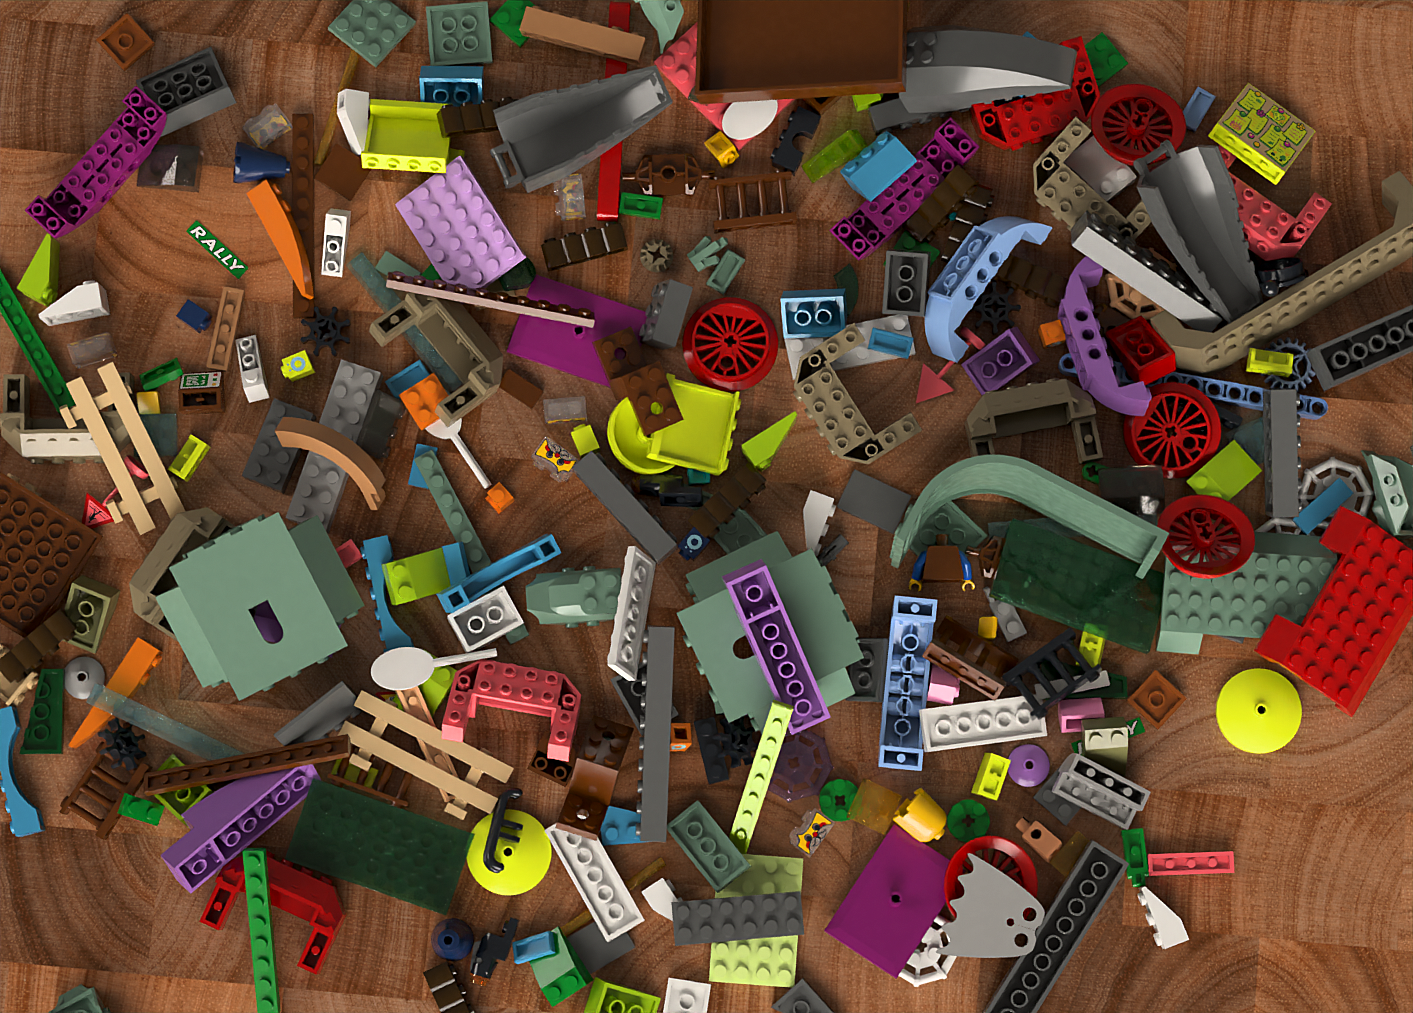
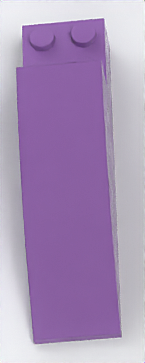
M757 560L722 576L735 606L734 610L774 699L794 706L788 724L791 735L830 718L829 711L763 560Z
M313 764L240 778L215 791L182 813L181 816L190 828V831L160 856L176 880L191 894L316 790L323 782Z

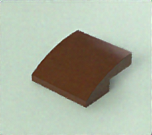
M336 143L314 176V179L330 190H334L348 201H351L371 171V168H362V158Z

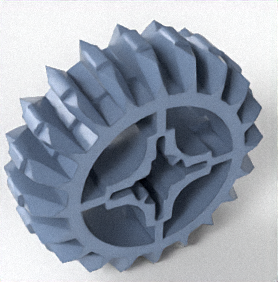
M1287 337L1285 344L1280 338L1277 340V344L1272 342L1270 348H1265L1266 351L1283 353L1282 350H1289L1297 354L1293 357L1295 362L1292 365V374L1289 376L1294 381H1284L1279 376L1260 373L1261 376H1268L1264 380L1265 383L1269 381L1273 383L1270 388L1276 386L1278 388L1296 389L1297 393L1299 392V387L1304 390L1306 388L1305 383L1310 384L1312 382L1310 377H1314L1315 372L1311 370L1313 367L1306 355L1311 348L1306 351L1303 349L1306 343L1303 342L1299 346L1298 339L1291 343V339ZM1302 360L1304 371L1300 377L1297 364Z

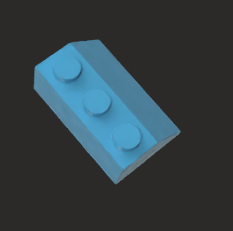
M421 66L419 77L421 102L453 104L454 107H460L465 102L481 104L480 102L484 100L483 66Z
M886 131L880 134L871 145L864 148L856 158L849 161L840 170V173L854 191L871 202L913 166L917 160L895 136Z
M846 289L783 291L780 300L784 338L832 337L847 327Z

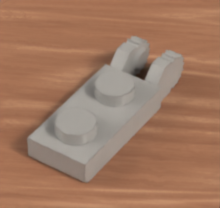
M997 581L995 582L996 589L1001 599L995 601L992 591L988 586L983 588L990 603L989 607L994 617H997V623L1006 641L1010 642L1027 632L1002 583Z

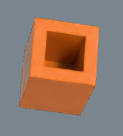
M1060 319L1042 324L1038 328L1043 349L1064 344L1066 337Z
M671 723L670 751L685 752L692 744L690 723Z

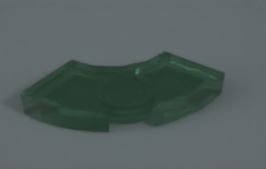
M850 263L833 276L837 289H846L847 318L856 305L859 290L857 276Z

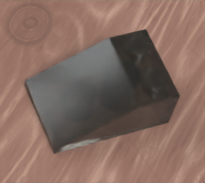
M181 144L155 145L151 154L139 166L136 186L199 193L204 152L200 146Z

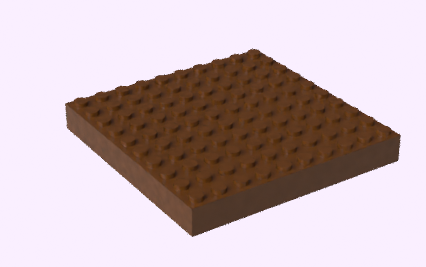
M698 0L695 96L700 104L906 92L908 0Z

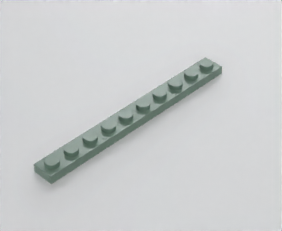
M433 450L416 457L414 461L456 542H463L467 562L472 572L475 573L492 564ZM501 583L498 586L492 588L488 592L484 593V595H487L493 592L494 590L502 587L503 584ZM524 624L505 635L510 645L529 636V633Z

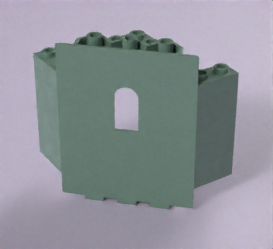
M279 512L267 518L262 514L225 531L182 555L184 560L169 567L178 586L155 597L202 687L211 685L214 688L223 682H230L239 701L262 689L265 692L275 687V682L289 675L291 678L302 673L301 669L315 662L320 664L328 660L329 655L348 646L338 626L345 622L343 618L347 617L349 619L359 614L357 610L365 606L318 515L287 530ZM268 600L284 632L283 638L274 644L267 642L263 638L248 610Z
M778 531L686 574L689 583L685 585L690 596L695 595L692 598L695 604L677 612V616L686 634L682 637L687 648L692 646L699 661L696 663V667L700 675L705 674L712 690L708 692L713 702L718 701L729 723L748 714L750 719L754 718L750 721L755 732L760 731L761 734H763L774 697L755 655L746 659H740L733 653V644L736 640L745 636V632L734 610L735 606L722 576L757 560H763L826 707L855 694L845 667L864 658L858 646L860 640L852 621H850L845 610L846 608L822 561L817 560L812 548L792 557Z

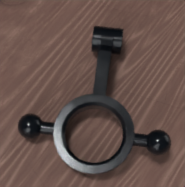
M1295 256L1276 259L1259 266H1254L1259 287L1262 288L1263 294L1268 297L1275 296L1279 291V287L1296 284L1309 277L1308 270L1304 269L1303 259Z

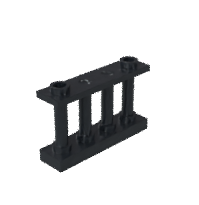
M1071 627L1002 675V680L1007 682L1006 686L1009 687L1011 684L1016 686L1033 708V711L1030 712L1032 721L1036 718L1038 720L1042 719L1049 713L1047 710L1086 682L1092 683L1100 677L1101 666L1098 664L1092 668L1074 645L1076 633ZM1062 648L1068 649L1085 672L1077 680L1071 676L1057 657V652ZM1045 660L1052 663L1068 684L1060 692L1055 690L1040 670V664ZM1028 672L1030 674L1033 673L1051 697L1042 705L1039 704L1022 681L1023 676Z

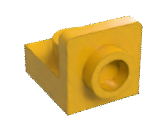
M721 131L704 142L706 148L715 156L722 168L733 163L739 157L735 146Z

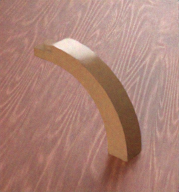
M282 418L275 429L282 447L306 449L333 461L344 469L357 483L370 510L379 509L386 497L385 491L382 488L386 479L376 463L362 448L346 436L325 425L300 418Z

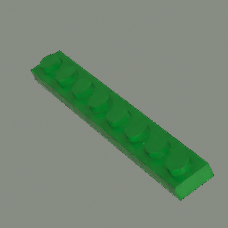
M0 268V312L57 412L62 415L59 407L67 404L68 408L76 404L66 385V381Z
M245 848L242 852L257 1013H280L266 848Z

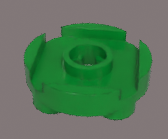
M837 779L828 782L822 788L819 795L820 809L832 821L843 822L850 820L858 813L861 807L862 798L860 792L848 780ZM836 795L839 797L845 796L844 802L846 804L844 806L841 804L839 806L835 805L836 799L834 797Z
M975 800L959 801L948 812V830L956 839L962 842H969L975 838L985 836L989 829V814L984 805ZM966 815H970V818L974 819V823H971L970 827H967L966 823H962V819H965Z

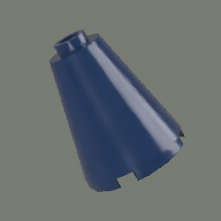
M243 142L236 143L233 183L284 178L285 173L289 174L290 161H286L285 156Z
M456 918L441 921L433 930L431 936L432 948L440 958L446 961H458L465 958L471 952L474 944V935L471 927L466 922ZM447 936L452 938L451 944L447 943Z

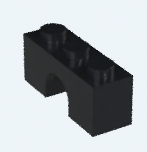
M798 106L796 112H791L788 119L790 125L787 130L783 129L779 138L782 142L779 148H774L770 157L773 159V167L786 169L787 172L791 171L793 176H795L804 155L803 152L794 148L793 140L800 136L812 140L821 122L820 115Z
M711 717L694 721L708 784L728 781L729 775L724 757L719 758L717 756L722 751L720 740L713 739V735L718 733L715 718Z

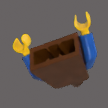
M937 534L936 546H928L927 551L920 553L914 563L912 579L909 582L910 590L912 584H918V591H920L922 583H961L963 591H965V585L970 583L972 590L975 588L972 581L970 561L964 552L959 551L958 546L948 545L947 534Z

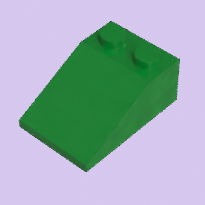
M559 926L551 930L554 937L555 953L529 961L540 989L552 1007L594 980Z

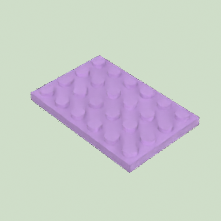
M458 156L447 165L446 173L434 174L395 204L441 279L448 284L455 285L460 283L468 288H486L526 258L525 253L462 156Z

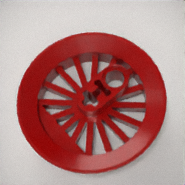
M1124 84L1106 91L1099 97L1091 113V128L1097 142L1113 159L1134 166L1133 162L1136 159L1145 157L1154 150L1153 148H1158L1160 143L1165 140H1169L1172 143L1176 152L1186 134L1185 116L1176 101L1165 92L1144 84ZM1124 106H1129L1130 114ZM1156 114L1160 116L1156 119L1151 120ZM1164 153L1148 165L1166 159V154Z
M735 297L719 298L703 305L688 321L683 335V355L692 374L706 386L725 392L742 391L758 384L772 369L778 353L777 332L770 317L756 304ZM714 315L722 316L725 330ZM709 316L720 333L703 323V321ZM727 317L732 318L731 330H729ZM736 320H742L735 330ZM746 321L754 322L752 325H750L742 332H740L743 326L745 325ZM759 325L762 327L764 331L762 333L745 336L747 333H749ZM702 327L716 337L696 333L698 328ZM765 337L766 345L748 343L746 341ZM695 339L715 342L713 344L695 347ZM729 339H733V343H735L732 344V347H728L726 343ZM717 348L701 360L698 357L697 352ZM745 348L763 350L764 354L760 358ZM740 352L752 358L758 364L751 368ZM719 354L712 368L708 369L704 363ZM737 358L740 359L748 372L740 375ZM730 359L733 364L731 367L725 368L721 365V361ZM717 367L723 375L715 373ZM735 370L736 376H727V374Z
M1166 382L1150 387L1151 400L1145 416L1127 414L1125 416L1123 430L1128 452L1141 468L1158 477L1182 478L1196 473L1213 458L1219 446L1221 423L1214 404L1203 392L1188 384ZM1166 396H1175L1172 418L1170 417ZM1179 398L1187 399V404L1176 419ZM1161 400L1163 402L1166 419L1162 415L1160 410L1157 408ZM1192 403L1195 404L1199 410L1181 422ZM1154 411L1162 422L1151 416ZM1200 413L1203 414L1206 420L1204 422L1184 426L1186 423H1188L1190 420L1198 416ZM1148 420H1150L1159 427L1146 425V423L1148 422ZM1172 426H1174L1176 428L1175 432L1177 433V435L1172 434L1171 436H1169V431L1166 428H1171ZM1207 426V435L1194 433L1189 429ZM1142 429L1158 431L1156 433L1139 436ZM1159 436V438L1141 450L1138 441ZM1186 437L1194 438L1196 441L1195 446L1192 448L1186 447L1184 439ZM1199 438L1207 439L1204 448L1199 446ZM1160 441H1163L1152 459L1144 454ZM1167 443L1164 465L1158 464L1155 460ZM1171 445H1173L1177 466H1168ZM1178 447L1183 450L1190 462L1181 464ZM1196 449L1201 452L1196 458H1193L1190 452Z
M1190 495L1175 500L1164 509L1157 524V527L1169 533L1161 548L1163 553L1177 569L1197 578H1217L1238 570L1249 560L1255 546V533L1247 516L1232 503L1215 496ZM1221 523L1225 525V527L1216 531ZM1200 553L1199 563H1192ZM1191 554L1186 561L1182 559L1185 556Z
M982 836L970 840L955 852L948 863L944 876L946 903L955 919L957 913L950 905V901L959 899L964 895V887L958 880V876L965 875L963 874V867L970 873L973 871V867L965 859L968 857V853L977 856L975 852L978 850L982 852V860L989 863L988 849H994L990 865L995 868L1000 853H1003L1006 857L996 869L1002 872L1011 861L1014 868L1004 872V874L1013 879L1036 899L1038 891L1036 870L1031 858L1023 848L1004 837ZM1029 907L1023 911L1024 919L1028 917L1032 908ZM1009 918L1007 920V925L1012 926L1014 924V920L1012 918Z

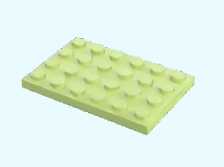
M742 854L751 867L719 893L715 891V898L801 891L803 858ZM798 935L712 943L709 981L792 988L795 985Z

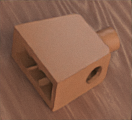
M1022 817L1015 826L1024 833L1022 840L1048 863L1063 847L1062 842L1038 821L1032 824L1025 817ZM1035 833L1041 835L1039 839H1034L1032 836Z

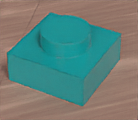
M687 468L688 485L710 484V473Z

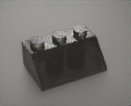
M377 389L356 444L371 459L383 463L384 458L387 459L391 451L390 441L396 438L398 433L396 425L399 419L402 420L406 408L403 407L404 403L401 400Z
M1162 465L1098 468V497L1133 515L1161 514L1165 509Z

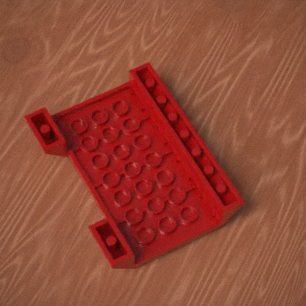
M1339 506L1319 540V543L1333 553L1342 554L1301 625L1299 626L1275 614L1254 651L1268 661L1280 664L1335 702V707L1348 716L1353 717L1413 616V550L1368 518Z

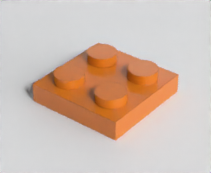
M434 373L399 394L400 399L421 431L440 419L435 413V409L439 402L449 396Z

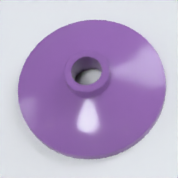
M1031 744L1021 745L1015 748L1009 755L1008 759L1011 762L1008 773L1017 784L1024 787H1033L1043 782L1047 777L1050 768L1049 759L1046 753L1038 746ZM1027 761L1033 763L1032 769L1026 768L1025 764Z

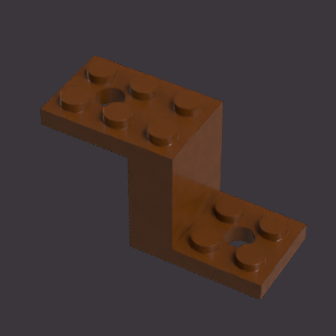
M631 326L592 342L615 399L620 400L628 397L644 436L684 420L660 361L647 365ZM617 348H621L625 352L622 360L615 357L614 352ZM656 402L660 405L661 411L659 414L652 413V403Z
M593 715L578 754L569 791L555 828L594 841L597 840L613 797L621 764L634 728ZM603 737H609L612 740H606ZM578 815H583L586 819H581Z

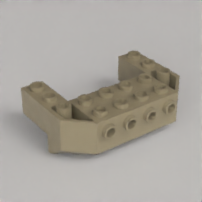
M1075 116L1033 163L1034 192L1037 196L1035 200L1044 208L1046 205L1053 210L1051 214L1058 221L1063 219L1069 224L1066 228L1070 232L1071 228L1087 210L1091 214L1096 213L1107 225L1115 226L1123 236H1129L1135 240L1152 222L1143 200L1141 199L1127 216L1123 213L1120 214L1066 165L1065 160L1092 131L1082 120Z
M408 292L405 300L371 323L369 332L380 346L383 347L411 326L416 325L464 384L439 402L435 409V413L448 428L497 392L501 383L504 355L459 301Z
M853 323L800 357L794 382L796 390L793 391V394L799 403L803 401L806 405L805 413L810 420L815 419L818 424L815 428L821 438L826 437L830 444L827 447L833 456L837 454L841 459L870 464L921 432L922 428L912 412H909L878 433H875L869 427L831 364L837 358L866 341L856 324Z
M130 372L118 373L123 384L128 382L132 394L129 396L134 404V376ZM25 374L3 375V413H0L1 436L22 457L31 461V464H44V461H52V464H64L65 460H73L75 464H84L86 460H94V463H105L83 418L76 420L77 426L68 429L64 418L32 419L30 417V378ZM113 403L108 406V412H101V417L120 453L132 439Z
M1054 378L1040 384L1033 382L1019 388L1018 386L1005 388L1003 391H987L982 395L964 423L971 457L995 455L992 439L1071 424L1079 465L1097 462L1103 458L1095 421L1097 413L1092 397L1067 379L1059 380V378Z
M208 507L178 513L170 521L164 534L158 538L156 545L147 554L143 564L135 571L129 582L134 613L178 642L155 598L163 592L178 586L169 567L184 560L182 555L236 526Z

